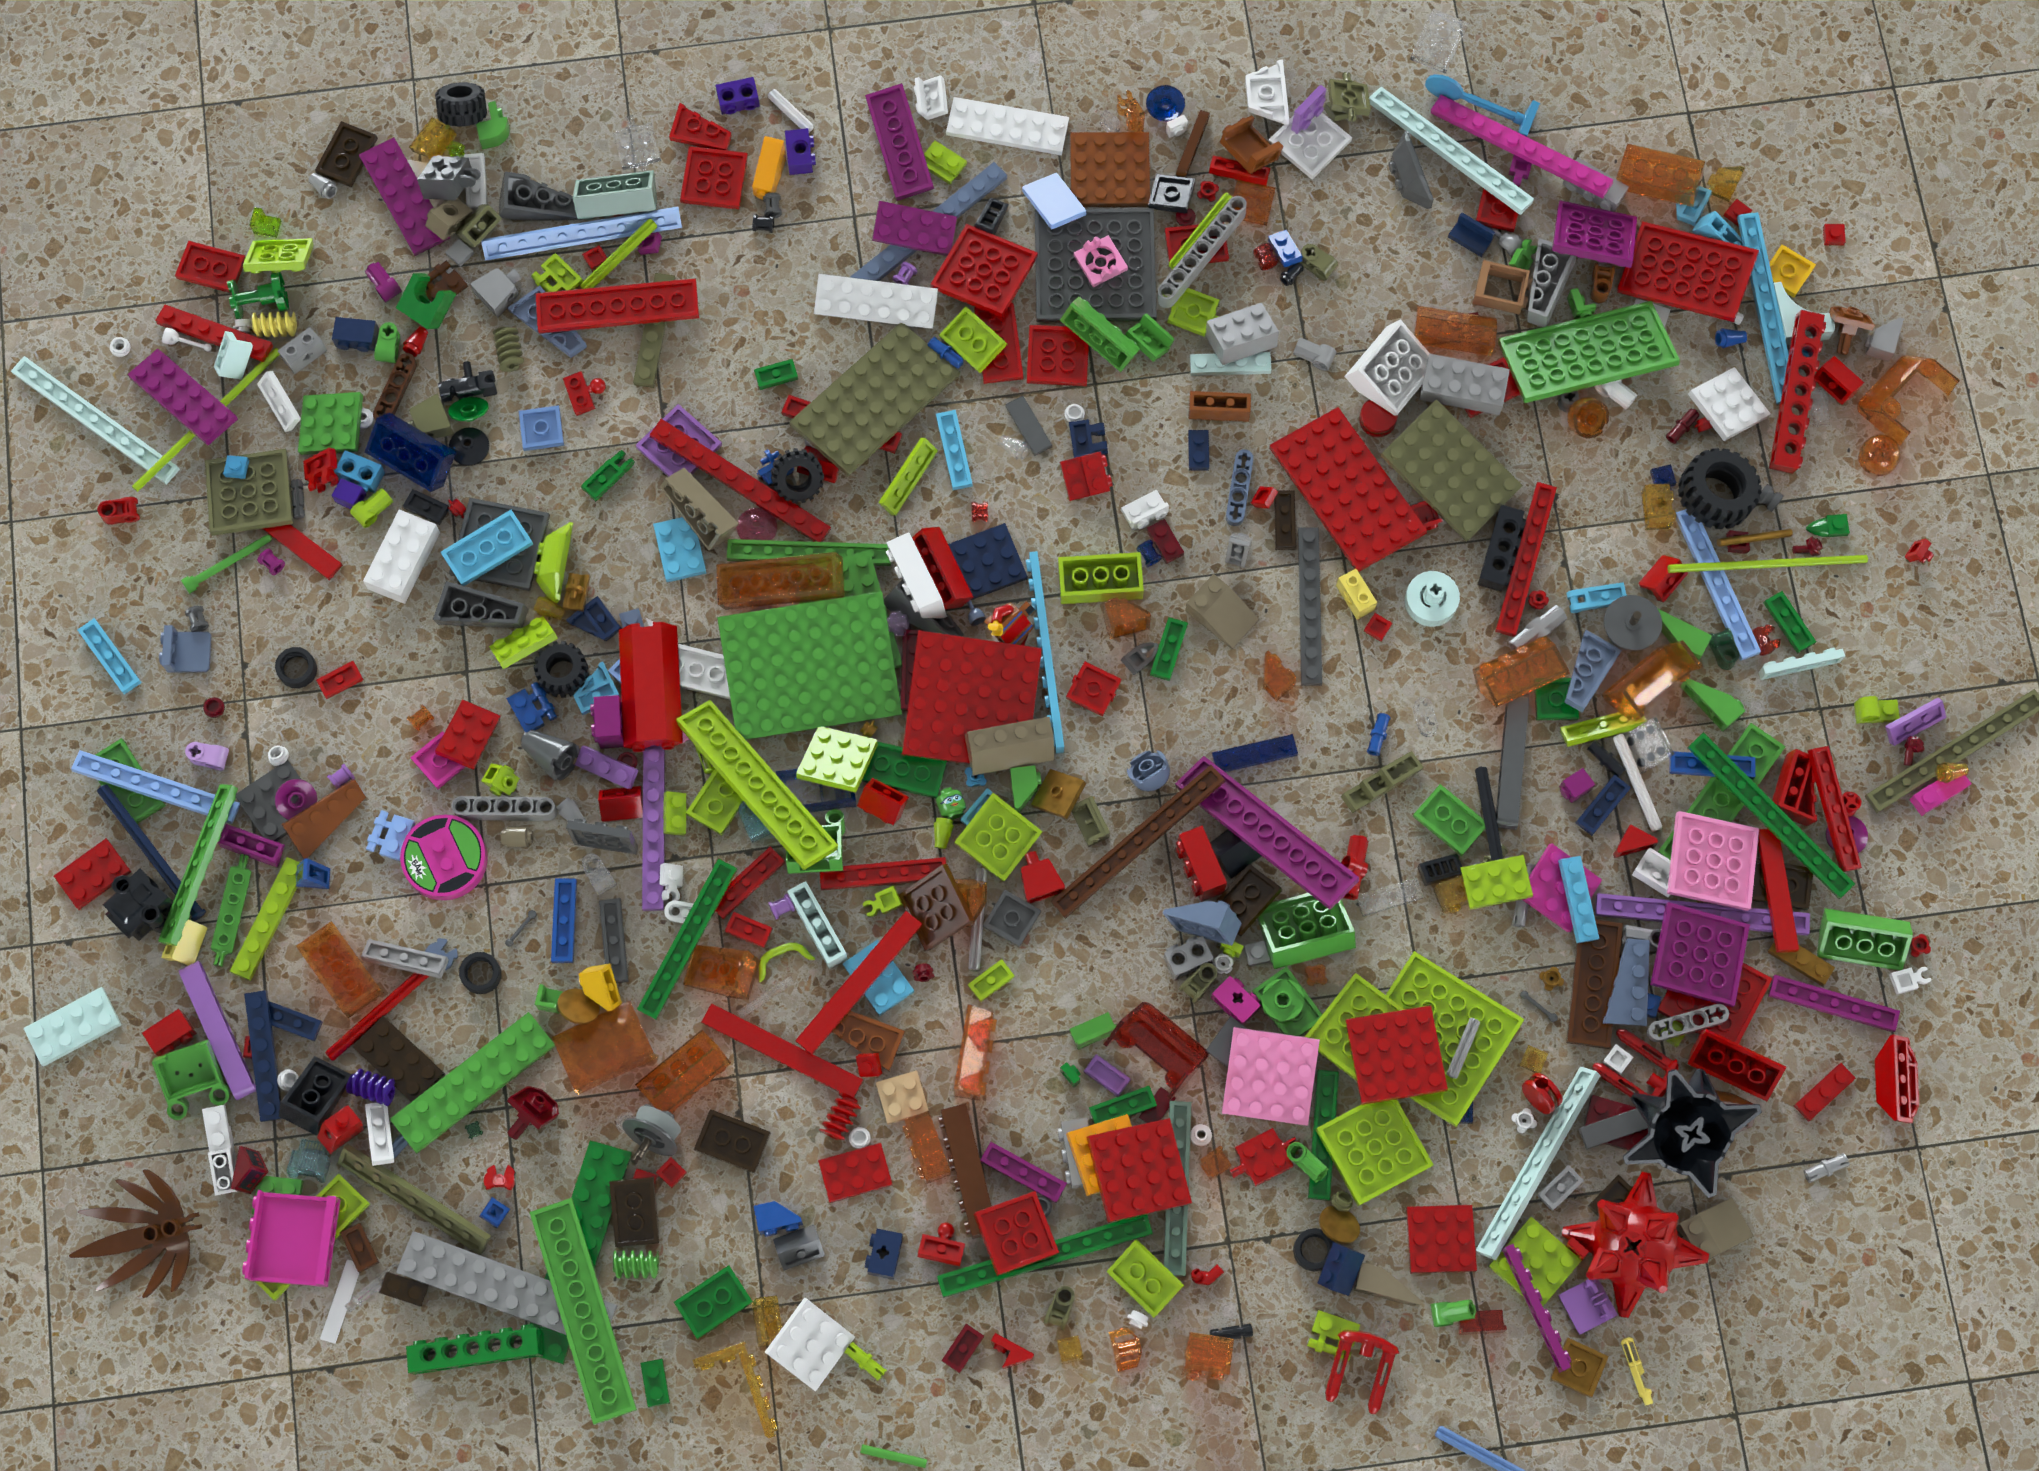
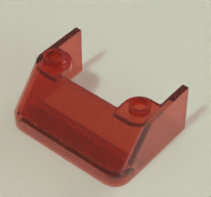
M1142 1002L1121 1019L1103 1044L1107 1047L1116 1040L1117 1044L1122 1048L1136 1046L1167 1072L1165 1075L1166 1084L1172 1089L1167 1096L1168 1099H1172L1187 1084L1209 1057V1054L1205 1051L1206 1049L1148 1002Z

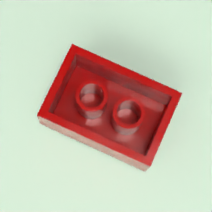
M1203 825L1179 834L1175 851L1178 858L1184 861L1185 866H1183L1186 877L1192 880L1193 885L1191 888L1194 896L1199 897L1200 901L1203 902L1221 895L1226 889L1227 881Z

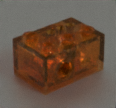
M1189 1332L1185 1344L1181 1375H1186L1187 1380L1199 1381L1200 1378L1226 1381L1230 1375L1234 1339Z

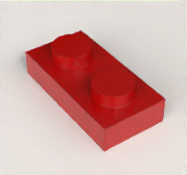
M354 661L316 679L326 699L364 680Z
M733 912L725 933L765 948L773 928Z

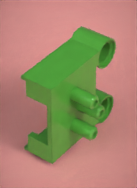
M838 809L828 811L825 815L826 825H821L838 844V849L805 870L786 851L788 874L843 871V834L846 828L842 811Z
M209 1039L155 1057L152 1061L168 1105L167 1114L174 1120L184 1118L189 1110V1102L185 1096L212 1087L209 1099L214 1105H223L230 1097L231 1090L224 1081ZM221 1089L225 1092L226 1096L219 1098L215 1095L214 1091ZM173 1105H182L184 1111L176 1112L173 1109Z

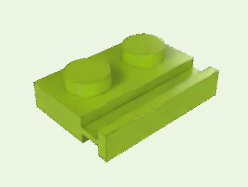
M936 140L924 153L929 172L949 185L952 184V181L956 179L967 165V160Z

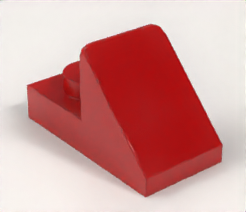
M997 1333L994 1334L991 1343L994 1344L993 1349L1002 1354H1005L1006 1351L1009 1352L1002 1369L1031 1361L1034 1357V1353Z

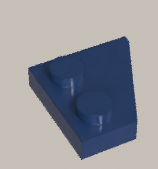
M598 596L585 605L584 612L577 611L566 619L569 624L604 641H608L622 629Z

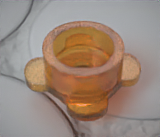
M1323 964L1309 965L1305 968V973L1308 976L1306 982L1309 986H1314L1315 984L1325 985L1328 979L1325 977L1326 967Z

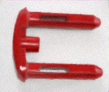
M1618 1029L1616 1035L1620 1041L1665 1070L1666 1074L1661 1078L1652 1073L1646 1083L1655 1090L1652 1094H1647L1602 1063H1594L1592 1069L1597 1071L1602 1079L1630 1098L1634 1094L1632 1091L1639 1094L1663 1097L1666 1093L1668 1072L1673 1069L1678 1071L1679 1064L1677 1059L1671 1060L1627 1029Z
M1344 1330L1338 1334L1340 1341L1325 1391L1326 1400L1333 1402L1338 1397L1353 1342L1362 1343L1359 1354L1372 1358L1374 1348H1380L1383 1352L1368 1402L1369 1413L1374 1415L1381 1408L1395 1355L1400 1352L1393 1343L1375 1334L1356 1330ZM1345 1350L1340 1370L1336 1372L1341 1353ZM1387 1363L1382 1384H1379L1384 1365Z

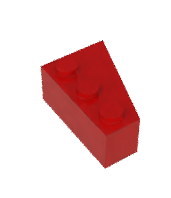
M1794 749L1786 754L1772 799L1792 821L1804 826L1817 822V815H1815V802L1817 800L1814 793V783L1816 781L1808 753Z

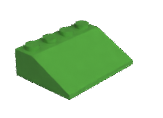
M1306 893L1272 902L1257 918L1274 969L1356 948L1355 930L1342 900L1329 910L1312 895Z

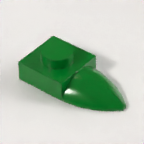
M1847 514L1826 515L1825 518L1813 521L1806 527L1807 531L1821 537H1839L1850 534Z

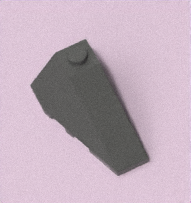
M504 172L499 199V216L501 218L511 220H582L577 219L573 196L563 191L553 190L543 182L540 184L531 180V177L525 174Z
M903 579L884 599V605L888 610L924 631L961 637L964 635L948 614H946L947 617L922 618L919 611L914 612L910 603L913 599L911 595H906L902 584H904Z

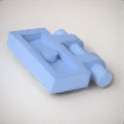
M381 810L379 816L375 818L373 832L368 836L366 850L374 852L377 845L381 847L379 852L381 856L400 861L403 842L414 827L415 821L394 814L392 821L389 822L386 821L389 813ZM383 828L388 829L385 839L379 838Z

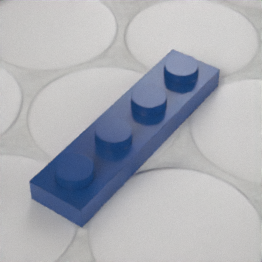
M1670 752L1669 774L1716 777L1693 753ZM1727 755L1750 779L1754 780L1755 757Z
M555 878L552 963L574 962L577 879Z

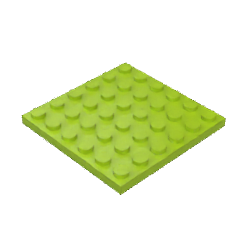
M1414 951L1386 996L1405 1010L1431 1005L1448 1091L1409 1098L1457 1127L1525 1019ZM1475 1018L1480 1021L1479 1028L1458 1078H1451L1447 1075V1071L1469 1019Z

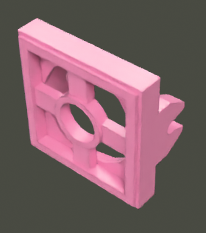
M1109 235L1102 239L1094 237L1092 242L1088 240L1082 249L1074 252L1076 261L1092 287L1128 270V266ZM1097 248H1105L1112 253L1105 256L1099 254ZM1091 252L1094 257L1093 263L1086 265V257ZM1098 258H1103L1106 260V265L1098 267L1095 261ZM1116 259L1115 265H1111L1110 269H1108V263ZM1097 269L1101 270L1102 272L1101 274H1096L1091 271Z

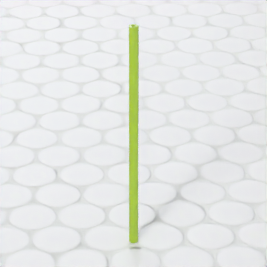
M275 347L269 353L266 360L260 362L220 402L227 406L280 355L278 353L279 349ZM189 430L132 485V488L138 492L196 435Z
M1851 555L1668 565L1667 569L1668 573L1855 564L1867 563L1868 556Z

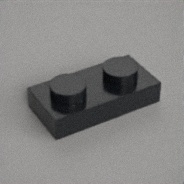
M412 489L403 504L404 509L438 525L442 523L449 511L448 505Z

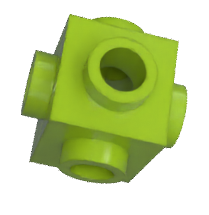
M491 763L481 782L490 787L489 791L500 797L501 794L510 796L517 788L520 778L514 774L515 771L506 765L502 766Z

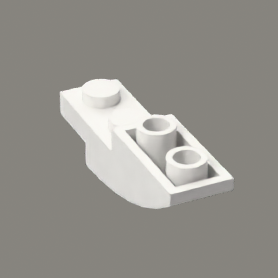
M220 1105L202 1109L215 1196L237 1192L231 1189L236 1158L226 1106Z

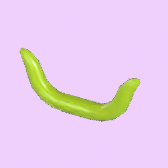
M786 943L767 951L760 959L758 964L759 982L764 980L766 964L773 957L790 950L798 951L809 960H815V957L803 945L798 943Z

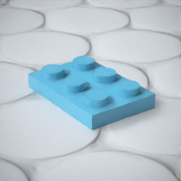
M683 517L653 524L666 582L707 574L699 538Z
M878 939L842 963L849 975L856 970L879 943ZM892 961L865 992L864 996L877 1014L881 1016L914 993V989Z

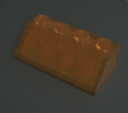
M1417 306L1413 334L1422 345L1487 356L1492 355L1497 333V318Z
M1547 636L1539 637L1533 642L1519 646L1509 653L1502 654L1498 658L1482 663L1480 666L1472 669L1477 689L1496 708L1570 674L1558 648Z
M970 1004L967 1006L954 1084V1097L980 1101L981 1095L986 1093L987 1082H983L984 1074H989L990 1061H987V1055L992 1053L994 1040H990L991 1032L996 1031L997 1020L994 1019L993 1012Z
M700 1030L635 1085L654 1108L673 1114L680 1105L690 1100L701 1088L707 1086L715 1076L725 1071L731 1062L719 1046L703 1030Z

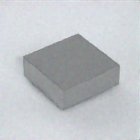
M460 239L445 252L459 267L474 254L473 250Z

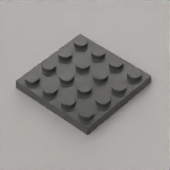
M469 498L458 541L512 510L533 542L532 546L475 579V581L530 591L535 575L534 566L540 556L537 554L539 542L543 543L550 514ZM450 568V576H455Z

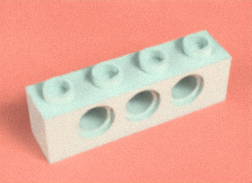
M805 881L788 890V895L827 967L831 969L847 960V953L807 882Z

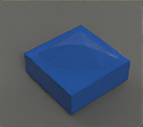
M492 1197L479 1217L495 1228H498L510 1209Z

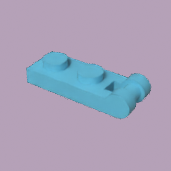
M1624 582L1570 590L1566 593L1567 599L1571 603L1569 606L1571 613L1605 608L1617 598L1627 595ZM1583 597L1584 602L1579 603L1578 598Z

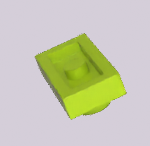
M670 791L664 793L663 834L682 836L686 834V793Z
M1001 959L971 981L968 987L977 999L982 1002L1012 980L1015 975Z

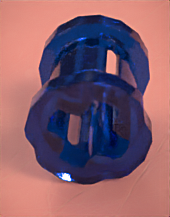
M1147 540L1136 548L1145 559L1146 567H1150L1162 559V556L1157 554L1153 547L1154 543L1152 540Z

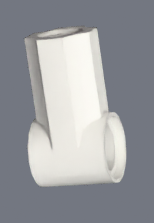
M1621 380L1595 386V390L1600 395L1610 397L1624 409L1629 408L1638 396L1621 383Z

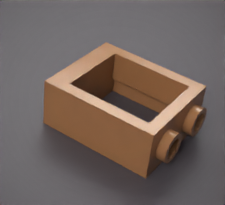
M1483 260L1472 304L1519 315L1521 309L1526 308L1528 296H1525V292L1530 290L1532 279L1529 278L1530 270ZM1488 275L1521 282L1517 302L1484 295Z

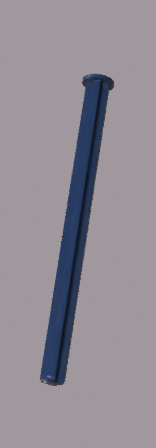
M107 784L101 785L97 789V793L176 896L181 884L179 878ZM194 901L190 911L192 921L200 919L206 913V910L202 909L196 901Z

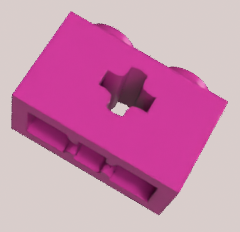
M1229 976L1212 993L1211 999L1229 1016L1245 1025L1259 1011L1261 1006L1259 1004L1260 1000L1253 993L1249 994L1243 989V983L1239 979H1233ZM1234 998H1241V1002H1233Z

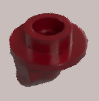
M1813 536L1806 540L1807 545L1792 547L1793 554L1810 553L1812 557L1821 555V550L1823 549L1818 538L1815 539Z
M1909 736L1907 738V742L1904 745L1906 748L1904 765L1912 766L1914 752L1922 753L1925 750L1924 742L1917 736Z

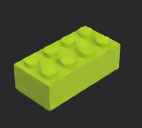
M1141 552L1058 557L1061 604L1143 599Z

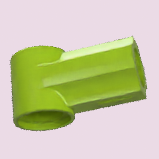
M380 488L366 501L356 503L350 510V514L364 528H367L377 520L378 515L393 503V500L384 489Z

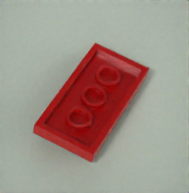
M1014 303L1010 304L1003 318L974 307V314L1007 343L1006 347L982 371L983 383L1023 380Z

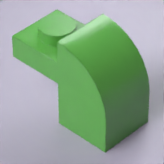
M496 101L488 102L491 120L476 124L482 150L501 145L506 141L510 133L508 119L503 116L502 108L497 107Z

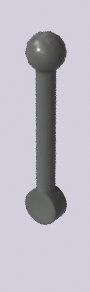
M534 910L528 912L526 920L512 937L505 941L506 946L511 947L514 944L515 938L529 921L536 918L537 914Z
M1527 991L1520 993L1521 998L1527 999L1547 1015L1550 1022L1557 1021V1015L1547 1011L1532 999Z

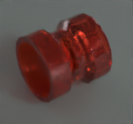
M1270 243L1261 244L1253 250V254L1259 260L1258 265L1262 271L1269 270L1279 263L1277 256L1273 254V247Z

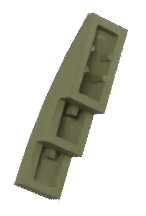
M1411 751L1382 767L1377 773L1343 793L1341 798L1350 811L1354 813L1405 782L1424 767Z

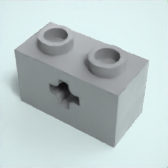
M309 327L280 348L278 353L290 370L296 374L327 350L322 340Z

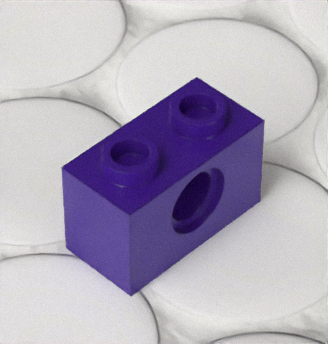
M808 128L786 130L785 139L789 175L813 173L812 165H816L815 153H811V148L814 147L813 135L809 136ZM799 150L805 151L803 153H797V151Z

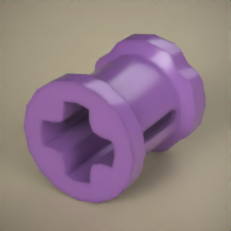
M902 262L901 269L897 275L893 276L892 280L897 284L909 285L908 282L918 271L912 264Z
M345 764L341 765L342 768L336 773L327 776L336 789L340 788L350 779H355Z
M785 894L784 898L775 902H768L776 920L779 919L780 915L790 910L792 912L795 911L788 894Z

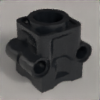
M141 868L131 877L124 875L116 877L112 883V888L116 893L103 904L108 910L105 915L129 939L134 936L140 941L152 929L157 933H161L174 901L159 889V886Z

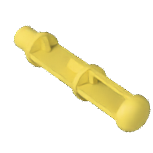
M1631 1337L1624 1338L1621 1344L1639 1396L1642 1397L1645 1406L1653 1404L1652 1391L1644 1387L1641 1378L1644 1369L1634 1339ZM1630 1342L1634 1344L1639 1359L1635 1361ZM1624 1344H1627L1633 1361L1629 1363Z

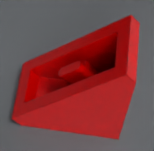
M1630 824L1613 856L1618 858L1648 850V848H1655L1658 840Z

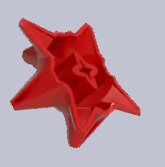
M1641 1172L1624 1202L1615 1203L1604 1199L1598 1201L1599 1219L1597 1221L1564 1226L1562 1229L1563 1237L1568 1240L1573 1237L1592 1253L1593 1260L1586 1273L1589 1280L1609 1279L1612 1282L1619 1317L1629 1318L1645 1288L1649 1287L1662 1294L1668 1291L1669 1274L1673 1269L1705 1264L1709 1260V1253L1678 1236V1215L1675 1212H1664L1658 1208L1651 1173ZM1640 1239L1642 1240L1637 1245L1636 1249H1630L1629 1251H1626V1249L1630 1247L1632 1242H1637Z

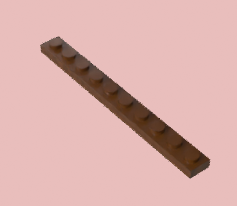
M1212 765L1207 767L1057 895L1051 903L1066 919L1225 783V779Z

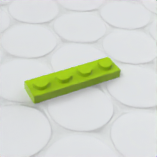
M920 438L878 502L891 515H897L938 452L926 438Z
M1636 707L1560 727V733L1567 747L1647 727V719L1641 708Z

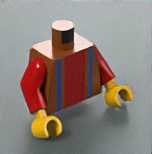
M1027 601L1020 608L1010 602L996 607L993 614L984 623L992 632L991 635L995 636L999 642L1025 646L1027 637L1033 629V625L1027 617L1035 609Z

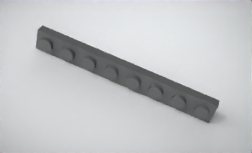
M1298 527L1301 686H1322L1319 528Z

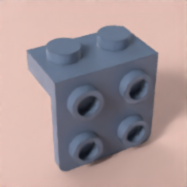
M164 625V632H161L160 636L163 649L159 653V663L168 673L209 671L211 634L209 632H177L173 625Z

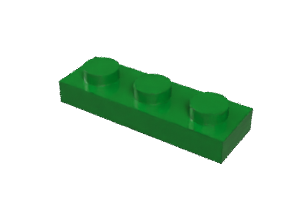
M1783 591L1763 602L1797 654L1817 642Z
M1168 617L1150 676L1170 681L1188 627L1187 622Z
M1149 1085L1091 1106L1089 1111L1094 1124L1126 1114L1130 1117L1155 1108L1157 1104Z

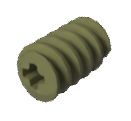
M500 327L493 331L494 341L496 342L495 347L497 349L496 353L500 364L499 368L503 372L516 371L519 369V365L524 362V359L520 357L523 353L521 350H518L521 348V344L518 343L520 337L517 336L519 333L517 328Z

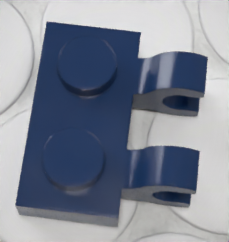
M1089 419L1069 422L1074 458L1096 452H1101V455L1108 454L1107 441L1092 443L1091 435H1105L1104 423L1090 425Z

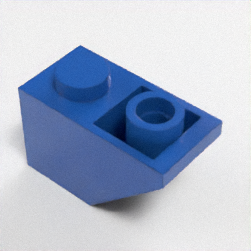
M776 1201L754 1206L758 1231L760 1235L764 1234L765 1237L778 1234V1230L786 1229V1232L799 1229L800 1225H803L801 1217Z

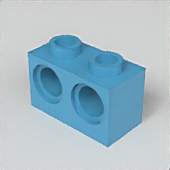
M346 450L340 458L337 468L334 470L339 480L344 479L361 486L366 493L368 491L375 493L385 474L381 464ZM349 467H354L351 472H346ZM366 475H372L370 479L364 480Z

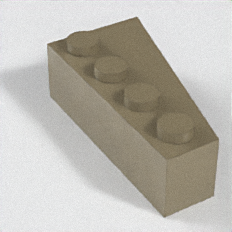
M685 468L665 478L660 486L708 551L727 541L739 524Z

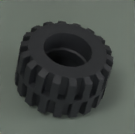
M468 82L451 83L438 89L435 93L437 116L443 124L457 127L470 126L483 121L487 116L485 90L480 85Z
M793 448V451L790 452L788 449L785 451L786 454L783 456L780 454L777 456L778 460L773 462L774 467L771 468V479L780 497L783 496L786 501L792 500L796 504L798 501L806 503V499L809 498L811 501L814 499V494L818 495L820 493L819 488L823 487V470L818 459L811 452L807 453L805 449L798 451V448ZM796 466L807 468L809 477L806 482L797 486L787 483L786 474L791 468Z
M555 641L552 646L547 644L544 651L541 649L538 652L540 657H535V676L541 688H544L547 694L551 693L554 697H557L558 694H560L561 698H566V694H569L570 697L573 696V692L577 691L581 685H584L585 678L589 677L587 671L589 668L581 650L572 643L567 645L566 641H561V644H558ZM567 661L573 664L571 672L565 677L556 678L550 675L551 668L558 662Z

